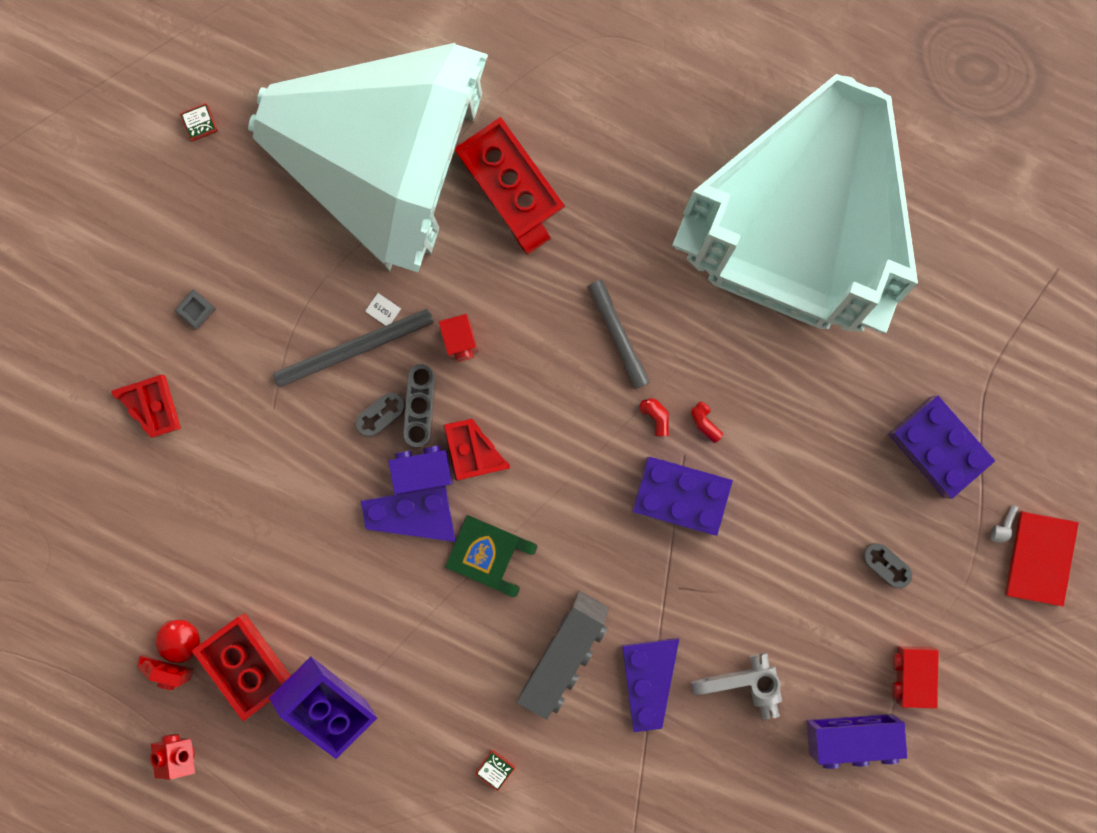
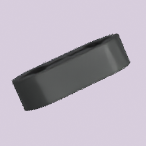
M395 393L383 395L358 416L356 421L358 431L365 436L379 434L404 413L405 402L403 398ZM387 399L392 401L397 399L399 401L396 413L388 411L385 415L382 414L381 411L388 406L386 403ZM376 415L381 417L374 423L375 430L372 431L369 428L364 430L365 421L363 419L365 417L370 419Z
M872 543L863 550L862 558L864 563L887 584L895 588H904L910 584L913 575L910 567L886 546ZM881 549L880 556L886 561L884 565L878 561L871 562L873 556L870 552L872 550L879 551ZM890 566L896 570H904L902 572L904 577L902 581L892 580L894 574L888 569Z

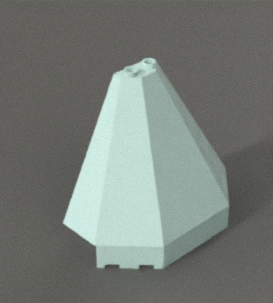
M451 43L270 84L267 89L261 87L258 93L257 104H259L256 115L253 114L250 118L248 130L253 132V139L389 271L393 264L419 272L424 254L431 255L439 232L434 211L464 118L474 121L482 97L480 79L488 54Z
M834 75L693 191L683 212L684 217L672 245L676 250L688 253L687 260L698 271L706 270L710 274L708 280L714 286L819 329H829L830 325L833 324L840 325L845 331L863 332L865 327H868L878 333H887L897 303H900L918 284L891 96L883 93L878 88L860 84L851 77Z

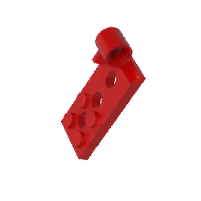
M499 117L455 147L456 154L503 218L504 223L527 255L551 240L542 223L565 208V205L502 117ZM492 150L502 153L500 160L495 163L486 160L487 154ZM508 172H513L518 176L517 181L512 185H506L502 182V177ZM528 194L534 198L533 203L529 207L518 205V199L522 195Z

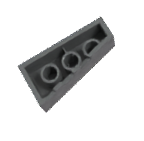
M580 590L574 599L575 601L570 613L567 612L557 630L556 637H552L543 654V659H540L517 701L518 704L546 720L552 712L558 713L565 698L561 697L566 688L569 690L573 688L579 677L576 674L580 664L584 667L587 665L593 654V651L590 650L594 641L599 643L607 631L604 623L609 607Z

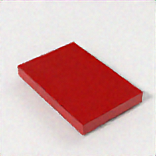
M1020 511L1005 595L1064 607L1079 522Z

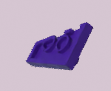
M446 485L361 501L365 528L367 530L456 542Z
M679 638L622 645L634 732L663 728Z

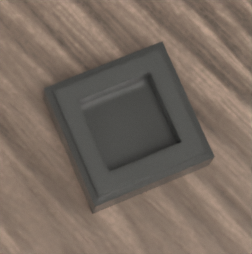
M192 289L174 311L198 330L216 308L197 291Z

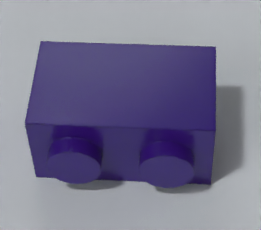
M440 446L423 448V454L412 456V451L395 453V459L388 460L394 494L453 484L447 450L440 451Z

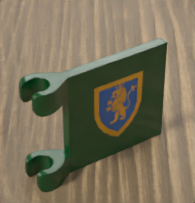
M467 515L445 568L487 585L508 596L516 597L520 587L502 578L515 548L533 555L536 553L538 545Z

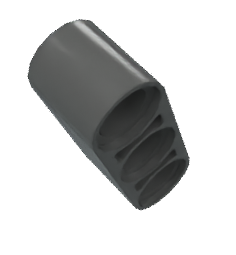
M417 364L411 368L407 383L403 434L406 443L417 448L427 445L432 436L436 376L434 371L424 364ZM420 370H426L430 375L428 383L421 386L417 385L415 374ZM418 398H423L427 402V410L422 414H416L412 408L413 402ZM420 426L425 431V438L423 441L415 443L410 438V433L413 428Z

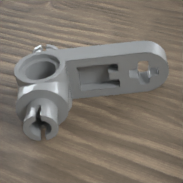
M759 653V657L756 654L749 656L752 669L701 678L691 682L694 695L749 686L753 705L760 707L762 720L770 719V714L773 718L780 716L777 703L782 702L780 680L777 676L776 667L769 666L768 653ZM763 676L770 677V687L766 690H759L757 688L758 680Z

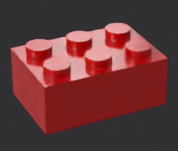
M246 613L235 618L192 650L242 721H245L270 702L269 697L291 676Z

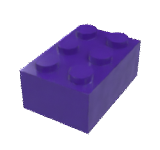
M939 395L929 397L888 433L890 438L938 493L946 499H953L995 462V459Z
M648 456L632 512L717 536L733 480Z
M312 656L269 697L280 718L335 759L377 719L366 699Z
M893 714L807 720L809 755L819 765H823V768H839L840 763L851 762L852 766L862 767L870 765V761L881 760L882 764H897L899 759H907L905 723Z

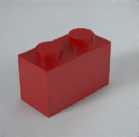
M463 314L438 321L448 356L451 359H456L457 362L473 359V353L479 351L468 315Z
M898 646L897 653L893 655V668L897 671V682H893L892 686L893 699L896 700L898 705L903 708L938 709L939 650L933 647Z

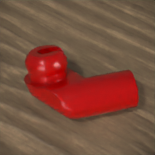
M649 398L648 400H642L640 411L642 414L649 415L655 420V436H669L668 410L657 399Z
M700 401L695 408L692 407L691 416L699 431L710 441L717 443L722 438L723 432L706 418L711 412V408Z

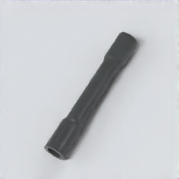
M601 279L588 285L589 293L605 321L634 389L650 383L616 314L612 299L603 280Z

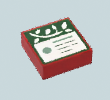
M206 103L180 113L192 142L218 132L209 106Z
M492 749L475 772V775L499 791L515 769V766Z

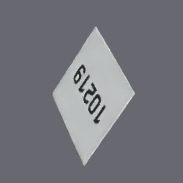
M378 293L365 312L387 326L392 323L401 308Z

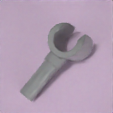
M1011 506L1003 527L993 526L990 536L992 541L1003 543L1011 538L1012 530L1010 528L1018 510L1017 506Z

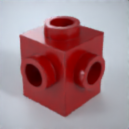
M169 734L162 736V741L151 743L150 762L153 766L155 779L172 780L195 774V751L191 739L180 738L179 734Z

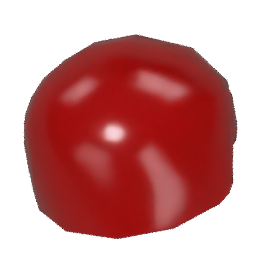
M186 620L167 621L156 633L155 646L161 657L169 662L181 663L190 660L194 656L192 650L200 644L197 628Z

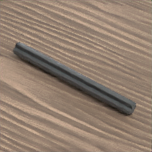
M428 309L422 310L274 372V380L277 386L283 387L431 325L434 319Z

